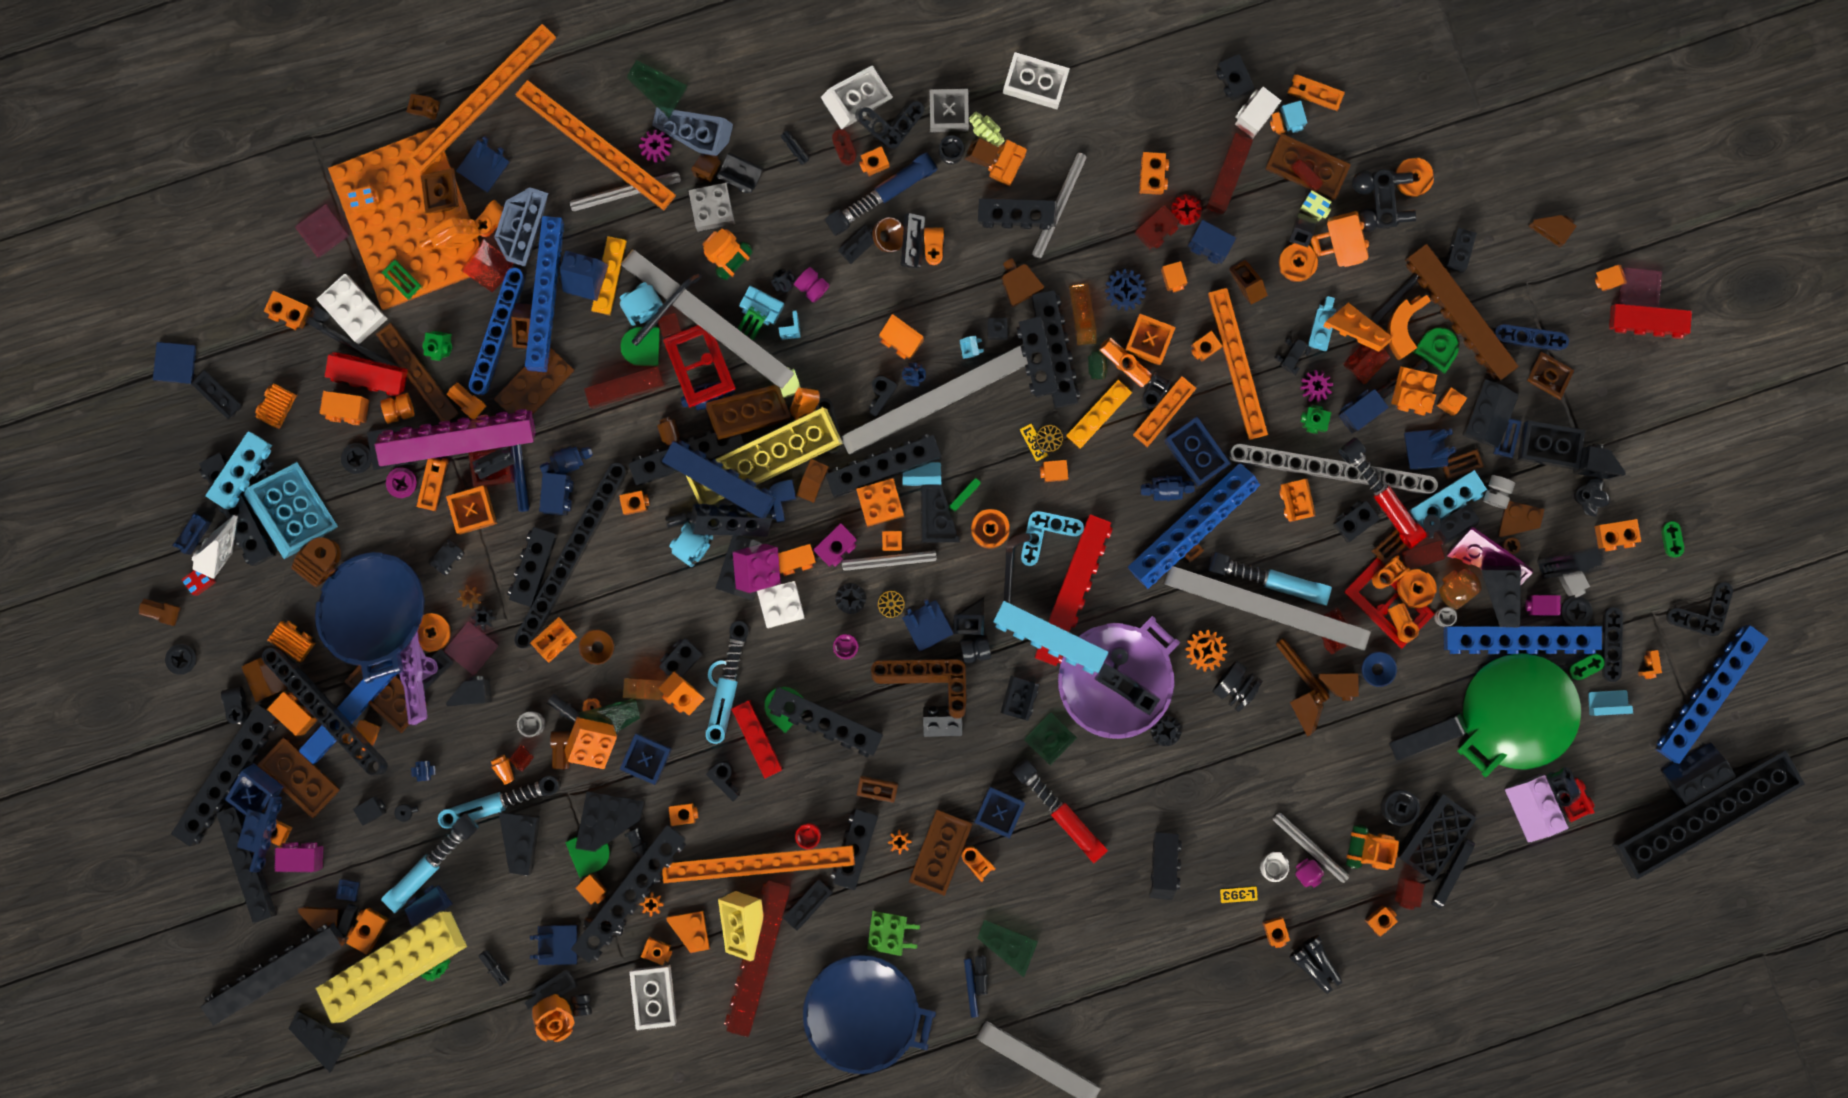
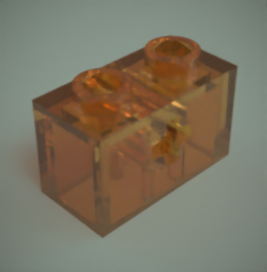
M624 678L623 698L664 700L662 698L664 694L658 688L665 681Z

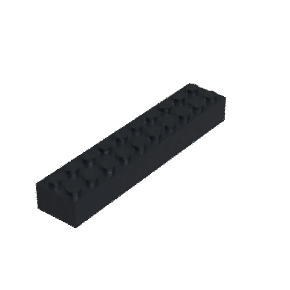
M1786 750L1773 752L1736 773V778L1687 806H1678L1613 843V847L1631 878L1640 879L1805 785Z

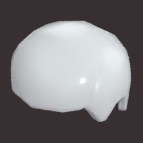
M1271 852L1264 856L1260 863L1261 873L1267 880L1279 882L1286 878L1289 872V861L1281 852Z

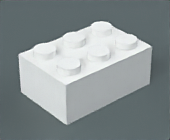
M1014 52L1003 94L1058 110L1070 68Z
M346 274L341 276L317 298V301L354 342L358 344L363 342L387 320V317Z
M663 965L632 969L630 971L636 1030L675 1026L677 1019L671 966Z

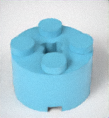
M646 282L638 285L635 291L631 293L626 292L620 296V306L633 326L636 325L635 322L637 321L640 324L649 321L658 312V309L664 305L653 286L647 285Z
M687 522L681 529V535L675 538L669 547L672 548L674 556L688 566L693 567L692 562H699L709 549L710 544L708 541L709 539L713 540V535L693 534L690 523Z

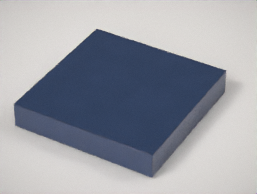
M157 342L153 380L191 384L194 375L196 346Z

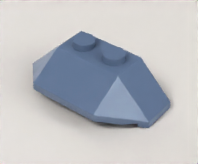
M529 187L525 191L506 200L494 238L507 261L526 266L542 222L548 193Z

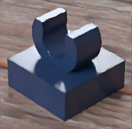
M341 878L336 898L356 902L360 882Z

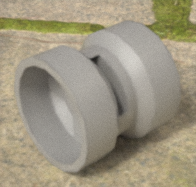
M1440 608L1435 612L1434 619L1439 626L1447 627L1456 622L1457 614L1452 608Z

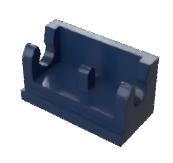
M196 512L193 513L186 527L172 546L179 548L184 554L191 555L211 525V522Z

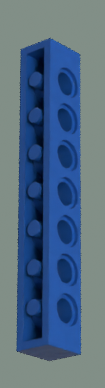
M542 216L525 367L528 371L547 372L564 230V222L562 218Z
M1241 463L1238 464L1128 566L1132 574L1149 589L1237 506L1241 505L1251 493L1255 492L1260 486L1256 477Z
M1744 625L1736 631V638L1725 646V653L1713 663V670L1703 677L1701 681L1703 684L1699 689L1697 688L1692 692L1690 702L1680 709V716L1677 720L1674 719L1670 723L1667 734L1662 735L1657 741L1658 746L1656 750L1673 763L1680 764L1768 641L1766 636L1752 626ZM1743 641L1747 644L1745 652L1740 647ZM1731 657H1734L1736 660L1734 667H1731L1729 664ZM1721 672L1725 675V680L1722 683L1718 680V675ZM1709 688H1712L1714 691L1712 698L1707 696ZM1699 703L1703 707L1700 714L1696 712V706ZM1687 719L1692 723L1690 729L1685 728V721ZM1675 735H1679L1681 739L1678 745L1673 741Z
M1444 627V650H1450V654H1461V650H1469V654H1481L1480 650H1488V654H1500V650H1507V654H1519V650H1526V654H1538V650H1546V654H1557V650H1565V654H1577V650H1584V654H1596V650H1602V627ZM1463 635L1469 638V643L1466 646L1461 643ZM1482 635L1488 638V643L1485 646L1480 643ZM1502 635L1507 637V643L1504 646L1499 642V638ZM1521 635H1524L1527 640L1523 646L1518 641ZM1540 635H1543L1546 639L1545 644L1542 646L1538 643ZM1559 635H1562L1565 639L1562 646L1557 642ZM1578 635L1584 638V643L1581 646L1576 642Z

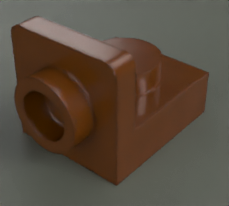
M411 94L406 112L435 120L440 102L428 96Z

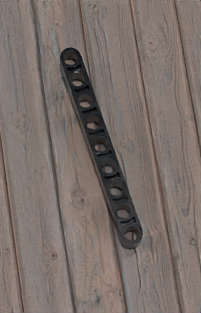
M267 648L262 654L263 662L369 775L384 774L388 768L387 761L297 664L280 649ZM273 653L276 654L275 661L272 660ZM286 666H288L289 672L287 675L285 674ZM299 680H301L302 683L300 688H298L297 686ZM312 693L314 694L313 702L310 701V695ZM324 707L327 708V714L325 716L322 712ZM337 720L340 723V727L338 730L335 727V723ZM350 734H351L352 737H353V740H352L351 743H349V741H348V736H349ZM362 748H364L366 752L364 757H362L361 755ZM375 762L378 763L377 771L373 767Z

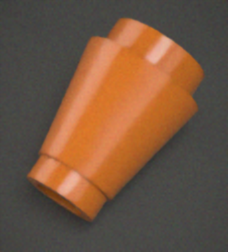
M501 755L490 761L492 769L503 781L504 785L515 780L509 758Z

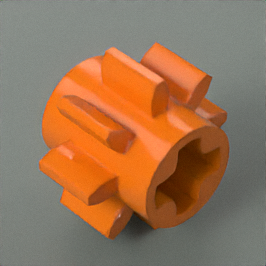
M898 830L896 836L893 833L890 834L893 837V841H888V844H893L891 851L897 849L899 854H901L902 849L909 850L906 845L907 843H912V841L906 839L908 833L902 835L901 831ZM898 837L905 841L902 847H898V844L894 843Z
M651 892L649 898L646 896L644 898L645 902L639 903V905L644 906L642 913L650 912V917L653 916L654 911L658 914L661 913L658 909L659 906H664V903L659 901L661 895L655 897L654 892ZM651 899L653 903H656L653 909H651L650 905H647Z

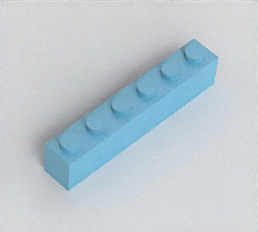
M1003 601L994 620L996 628L1004 632L1008 629L1014 632V637L1022 641L1024 638L1031 640L1030 644L1039 649L1043 646L1049 649L1047 653L1057 658L1061 655L1066 658L1065 662L1076 666L1078 663L1084 666L1082 670L1092 675L1094 672L1099 673L1108 654L1107 651Z

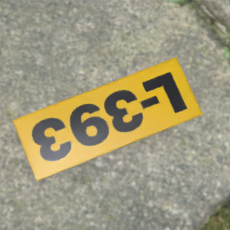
M1032 424L1020 429L1036 462L1047 457L1048 454L1040 451L1035 444L1037 433Z
M1257 887L1220 890L1221 903L1258 900Z

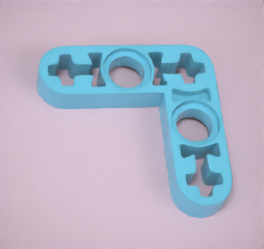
M1040 511L1033 512L1029 517L1026 533L1037 534L1039 541L1037 544H1031L1030 542L1023 544L1022 563L1026 566H1032L1037 563L1044 531L1077 537L1084 530L1083 523L1074 518ZM1040 515V519L1046 520V516H1049L1048 528H1045V523L1041 522L1035 525V521H1032V518ZM1056 518L1061 521L1062 526L1060 529H1053L1051 527L1053 519ZM1065 520L1069 521L1067 525L1078 523L1077 526L1080 527V531L1077 530L1076 533H1072L1073 530L1070 528H1066L1067 532L1062 531L1065 526ZM1026 545L1038 547L1037 551L1033 550L1032 556L1035 557V560H1031L1030 563L1024 558V555H1028L1030 550L1026 549Z

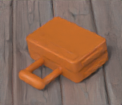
M1357 211L1330 217L1327 221L1329 232L1312 236L1311 244L1315 255L1320 257L1335 253L1338 266L1347 267L1363 263L1368 259L1369 252L1367 248L1369 247V241L1365 240L1363 233L1364 223L1360 222ZM1330 236L1333 248L1321 251L1318 239Z
M449 218L427 232L429 238L420 241L419 247L423 249H432L433 247L457 249L480 236V232L473 219Z

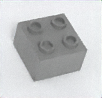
M968 89L930 90V132H968Z
M726 183L688 190L697 231L735 224Z

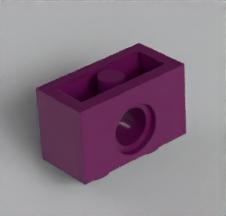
M840 524L814 551L829 567L832 565L836 567L843 560L841 556L846 551L850 553L856 548L857 545L855 543L857 539ZM836 541L842 544V549L839 552H834L831 549V545Z

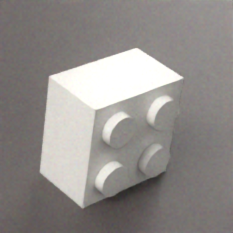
M1264 87L1260 91L1256 89L1247 102L1249 105L1244 104L1236 116L1238 120L1235 125L1254 138L1276 110L1281 100Z
M795 581L757 591L767 628L805 619Z

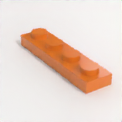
M1181 376L1133 436L1148 447L1196 390V387Z

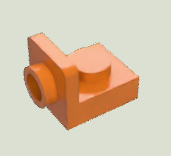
M1646 651L1644 661L1649 670L1638 672V675L1644 676L1645 679L1656 678V674L1662 673L1659 651Z

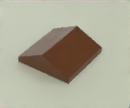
M454 168L421 176L426 214L450 211L459 206Z
M1541 351L1529 371L1527 381L1561 400L1574 370Z
M273 653L272 660L275 661L276 654ZM262 658L242 666L255 702L288 689L263 662Z

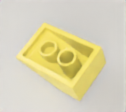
M735 891L718 899L725 952L752 961L754 960L763 921L761 899Z

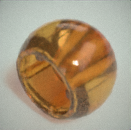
M1454 569L1442 579L1444 584L1439 588L1442 601L1448 607L1455 610L1482 591L1478 577L1467 569H1463L1459 573Z

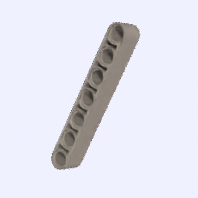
M985 1021L976 1037L982 1043L1076 1098H1096L1101 1090L1093 1082L988 1021Z

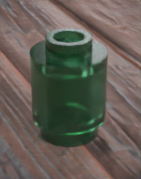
M1101 351L1091 352V355L1088 356V374L1092 380L1106 379V374H1108L1107 357Z

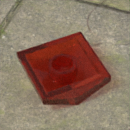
M482 240L461 271L493 293L504 281L505 275L511 269L513 263L507 261L502 252L485 240Z

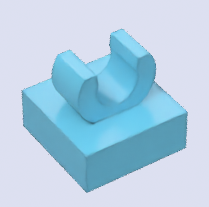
M969 336L960 340L963 359L977 356L984 351L983 349H978L977 344L982 342V339H976V336Z

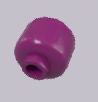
M1307 858L1295 867L1297 869L1295 875L1304 887L1312 885L1315 888L1323 882L1321 878L1324 875V871L1315 860Z

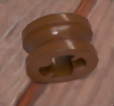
M1507 538L1502 542L1501 547L1513 555L1519 552L1521 545L1516 538ZM1511 541H1513V546H1515L1516 548L1515 550L1512 549L1511 551H1509V547L1506 545L1507 543H1511Z

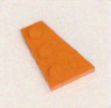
M1347 303L1330 317L1323 326L1327 329L1334 328L1345 337L1346 335L1352 336L1359 343L1377 351L1383 349L1392 339L1391 335L1350 303Z

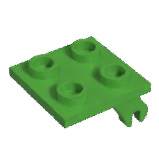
M872 911L867 949L902 956L903 948L917 949L918 945L903 943L904 929H920V925L906 923L907 917Z

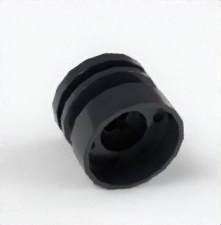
M1236 660L1223 674L1212 692L1222 700L1231 695L1228 705L1232 706L1238 701L1234 709L1239 712L1254 699L1263 680L1257 678L1251 683L1255 674L1251 673L1245 678L1244 674L1247 668Z

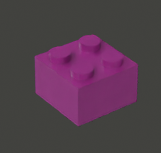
M763 543L733 552L736 589L752 593L780 584L778 547Z
M298 842L282 843L281 847L275 848V872H316L323 869V846H317V842H306V844H301V846H298Z

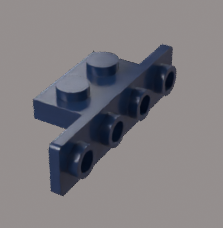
M280 796L270 797L266 814L252 809L247 811L237 847L255 852L250 867L251 872H261V869L265 866V855L271 846L270 838L276 828L277 814L282 807V797Z

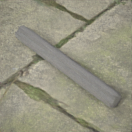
M936 551L843 560L842 569L847 571L931 562L937 560Z
M1277 813L1274 816L1273 821L1342 883L1348 880L1349 874L1281 813Z

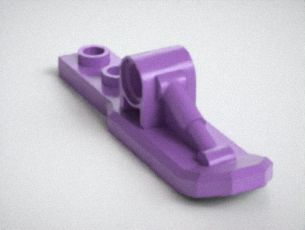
M418 632L400 652L404 671L400 673V680L405 691L408 722L412 725L427 719L422 680L435 674L438 670L437 663L432 658L425 657L419 643Z

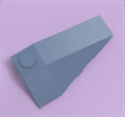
M657 107L652 126L698 153L717 156L729 143L733 124L721 117Z

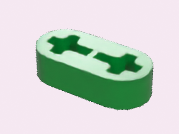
M1672 521L1667 522L1661 528L1665 553L1671 558L1680 557L1684 553L1680 525ZM1670 525L1671 528H1675V532H1672L1673 539L1671 533H1667V529L1670 528ZM1673 540L1675 547H1679L1676 554L1670 550L1673 547Z
M1597 654L1589 655L1570 665L1568 674L1573 680H1582L1600 671L1604 667V659ZM1592 658L1599 660L1597 668L1595 666L1588 667V664L1593 662ZM1575 667L1585 668V670L1580 672V676L1573 674Z

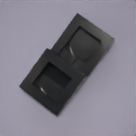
M442 649L431 657L437 663L438 670L435 674L422 680L424 690L428 689L454 664Z

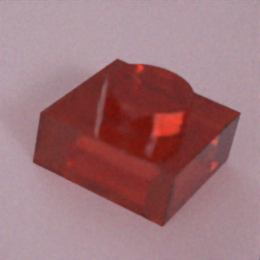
M676 313L663 316L658 321L663 338L682 332Z
M520 745L509 761L518 770L523 772L534 756L525 747Z

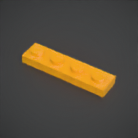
M607 236L602 262L608 264V268L598 300L593 301L592 312L611 315L622 267L621 263L627 244L626 240Z
M1117 380L1066 437L1081 449L1132 392Z

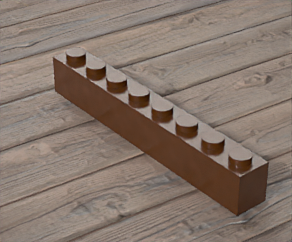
M1427 244L1405 260L1407 262V269L1419 276V279H1417L1419 285L1423 289L1426 288L1428 290L1431 301L1440 306L1441 314L1444 318H1449L1453 324V330L1458 335L1461 334L1464 338L1463 343L1469 350H1473L1476 354L1475 359L1480 365L1483 364L1487 369L1486 373L1491 380L1498 382L1519 367Z

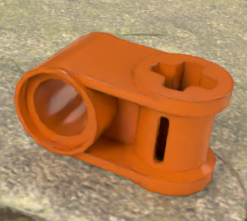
M496 200L491 201L475 220V224L482 237L490 236L498 227L504 207ZM483 224L487 225L488 228L485 230L484 228L481 229L480 226Z
M924 228L925 256L927 262L931 265H938L942 261L944 228ZM936 251V258L933 259L931 256L932 252Z
M798 388L796 390L790 407V414L795 417V421L815 411L820 398L818 390Z
M1399 555L1392 558L1373 575L1372 583L1376 588L1383 589L1391 585L1410 570L1399 560ZM1380 575L1385 576L1386 583L1380 580Z
M974 846L963 848L961 853L963 861L981 882L984 881V877L988 873L996 870L990 861ZM968 850L974 851V859L967 860L965 853Z

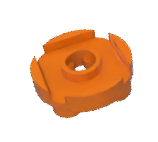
M1421 158L1403 161L1395 174L1406 172L1418 174V182L1413 181L1410 184L1397 185L1398 189L1407 196L1418 197L1423 195L1431 188L1434 182L1431 165Z
M1294 243L1285 248L1279 257L1281 274L1295 282L1307 280L1315 273L1318 266L1317 255H1315V252L1309 245L1307 248ZM1300 257L1303 265L1296 267L1293 260Z
M1420 569L1408 571L1397 582L1398 595L1409 608L1427 606L1433 601L1437 591L1434 578L1429 573H1425ZM1414 584L1421 587L1419 590L1420 594L1413 591Z
M434 613L423 615L417 631L422 650L428 652L439 651L449 642L451 627L441 615ZM433 627L435 628L436 635L429 638L426 630Z

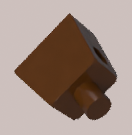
M1013 258L1003 263L1007 274L1003 275L1001 279L1012 308L1029 299L1032 295L1044 290L1043 284L1026 264L1017 267Z

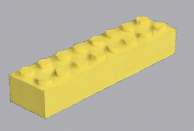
M821 408L715 460L722 463V468L727 471L733 469L740 474L739 477L745 480L748 478L758 485L843 443L828 410ZM686 476L699 504L716 505L726 499Z
M439 912L323 983L316 990L331 1023L344 1022L467 946L451 912Z

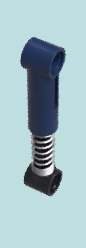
M928 152L916 158L910 165L874 187V190L870 195H866V198H862L861 201L858 200L857 204L853 203V206H849V209L846 208L843 211L839 209L833 212L824 221L834 236H837L851 226L850 223L856 217H860L859 215L861 214L864 215L865 211L868 212V209H873V206H877V203H886L916 182L933 174L938 170V167Z

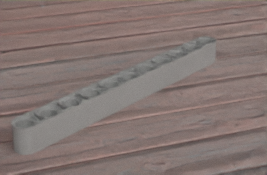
M633 249L621 263L626 270L643 283L646 282L647 285H652L657 294L667 301L681 286ZM686 289L673 303V306L781 389L784 388L794 375L789 368Z
M1021 346L840 438L848 454H853L1025 367L1028 364L1027 357H1023Z
M1243 444L1234 445L1229 450V458L1235 463L1369 485L1368 482H1365L1364 476L1360 475L1359 469L1355 468L1356 466L1344 461ZM1239 448L1242 450V458L1234 456V449ZM1254 452H1259L1262 455L1260 462L1253 459L1252 455ZM1273 455L1280 457L1281 462L1279 465L1272 463L1271 458ZM1292 458L1299 460L1298 468L1291 466L1290 461ZM1311 461H1315L1318 464L1317 471L1310 469L1309 464ZM1330 464L1337 467L1336 474H1331L1328 471ZM1371 466L1372 469H1375L1376 475L1380 476L1381 482L1389 485L1391 489L1430 494L1438 486L1436 479L1431 476ZM1349 467L1354 468L1356 471L1354 478L1349 477L1347 474ZM1387 474L1393 476L1394 481L1392 484L1386 482L1385 476ZM1406 477L1412 479L1413 484L1411 487H1407L1404 484ZM1425 480L1431 483L1430 490L1424 489L1423 483Z
M1174 566L1168 571L1164 582L1165 585L1361 650H1365L1371 633L1368 630Z

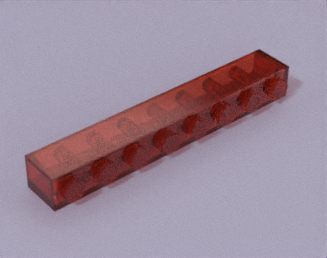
M770 879L767 884H763L761 894L764 895L761 902L763 921L755 956L752 961L742 959L740 969L743 970L742 976L737 977L735 988H738L736 996L732 995L729 1005L733 1007L731 1015L727 1014L724 1023L727 1026V1032L745 1037L750 1035L791 885Z

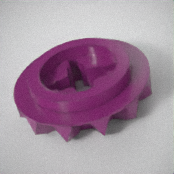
M396 468L388 474L386 488L392 496L406 498L415 491L417 485L416 477L409 469ZM405 478L404 482L408 487L402 486L399 488V484L395 479L402 480Z

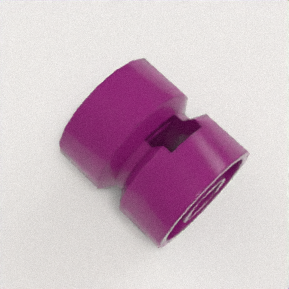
M811 267L806 269L794 283V286L801 292H806V297L813 303L821 298L830 287L823 278H818V273Z
M847 634L837 637L833 644L834 653L841 659H851L857 654L859 648L857 640Z

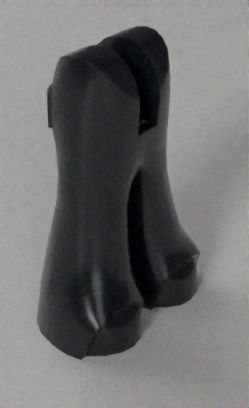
M1315 935L1305 941L1303 946L1321 968L1320 970L1301 946L1297 947L1289 955V958L1301 967L1322 991L1329 994L1333 989L1329 982L1326 981L1328 977L1337 987L1343 982L1327 957L1319 935Z

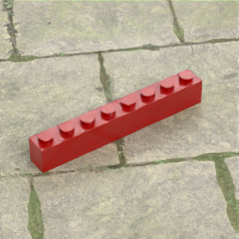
M1091 514L1088 516L1048 623L1066 632H1070L1071 627L1075 628L1079 618L1076 617L1078 609L1082 610L1086 599H1083L1085 591L1089 592L1092 585L1090 577L1092 573L1096 574L1099 563L1096 562L1098 556H1103L1106 546L1103 543L1105 538H1110L1113 530L1110 527L1112 522ZM1043 646L1041 649H1037L1035 659L1053 666H1057V663L1061 664L1063 656L1059 655L1057 658L1047 653L1049 649Z

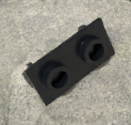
M864 225L838 252L852 264L874 243L873 230Z
M508 446L472 463L475 473L478 474L481 480L514 464L515 461Z

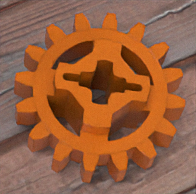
M1206 630L1205 634L1202 631H1198L1199 636L1191 635L1194 639L1193 641L1187 640L1190 647L1185 648V650L1189 651L1190 654L1186 655V658L1192 659L1189 663L1190 665L1196 663L1195 669L1197 670L1202 666L1203 671H1206L1207 667L1213 671L1214 665L1220 667L1219 661H1225L1222 654L1227 653V651L1223 650L1226 643L1221 644L1222 636L1216 638L1217 632H1213L1210 635L1209 630ZM1202 638H1208L1205 643L1197 642ZM1215 642L1218 645L1219 653L1215 651ZM1209 645L1208 650L1211 652L1210 654H1206L1204 656V651L1202 650V647H1207ZM1193 649L1198 652L1199 656L1197 659L1194 656ZM1208 658H1213V659H1215V660H1214L1213 662H1211V663L1204 664V662H1205L1206 659H1208Z

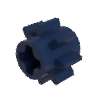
M909 362V367H904L902 371V377L906 384L919 386V382L925 380L926 371L922 368V364Z
M430 761L415 762L416 767L411 768V776H416L417 781L431 780V775H436L435 765L430 766Z

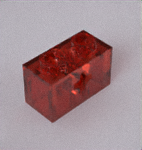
M1163 205L1136 230L1135 235L1149 250L1153 247L1157 249L1165 242L1163 238L1167 234L1172 236L1179 229L1177 225L1180 221ZM1161 225V226H1162L1161 232L1158 231V232L1156 233V232L1154 231L1155 228H1156V227H1159V226Z
M1398 878L1394 901L1400 903L1399 906L1406 909L1414 910L1415 907H1421L1425 884Z

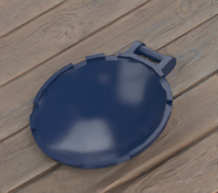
M365 553L355 556L341 564L332 577H328L324 583L319 602L316 603L315 620L318 634L325 647L337 658L350 664L361 665L364 681L368 684L373 682L374 679L393 673L399 674L404 671L400 652L411 642L419 629L424 613V593L416 573L401 559L383 553ZM392 659V666L372 672L371 666Z
M851 956L830 964L812 982L803 1006L805 1033L815 1052L831 1066L855 1074L873 1073L889 1067L898 1061L910 1046L928 1050L929 1045L927 1042L932 1020L936 1016L934 1011L919 1008L914 989L901 971L889 962L871 956ZM920 1015H925L920 1042H916L915 1037Z

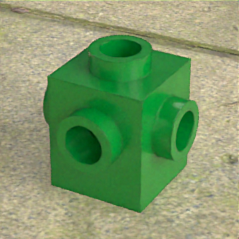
M439 331L426 332L425 340L423 341L424 355L430 356L431 360L436 361L449 357L452 351L451 334Z
M1312 405V408L1308 407L1301 415L1300 422H1303L1302 428H1307V432L1318 434V431L1326 432L1331 412L1324 411L1323 407Z

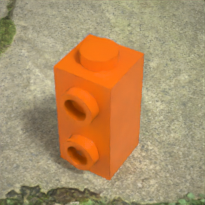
M811 544L778 553L779 571L784 576L794 574V570L802 568V571L811 569L813 564L816 563Z

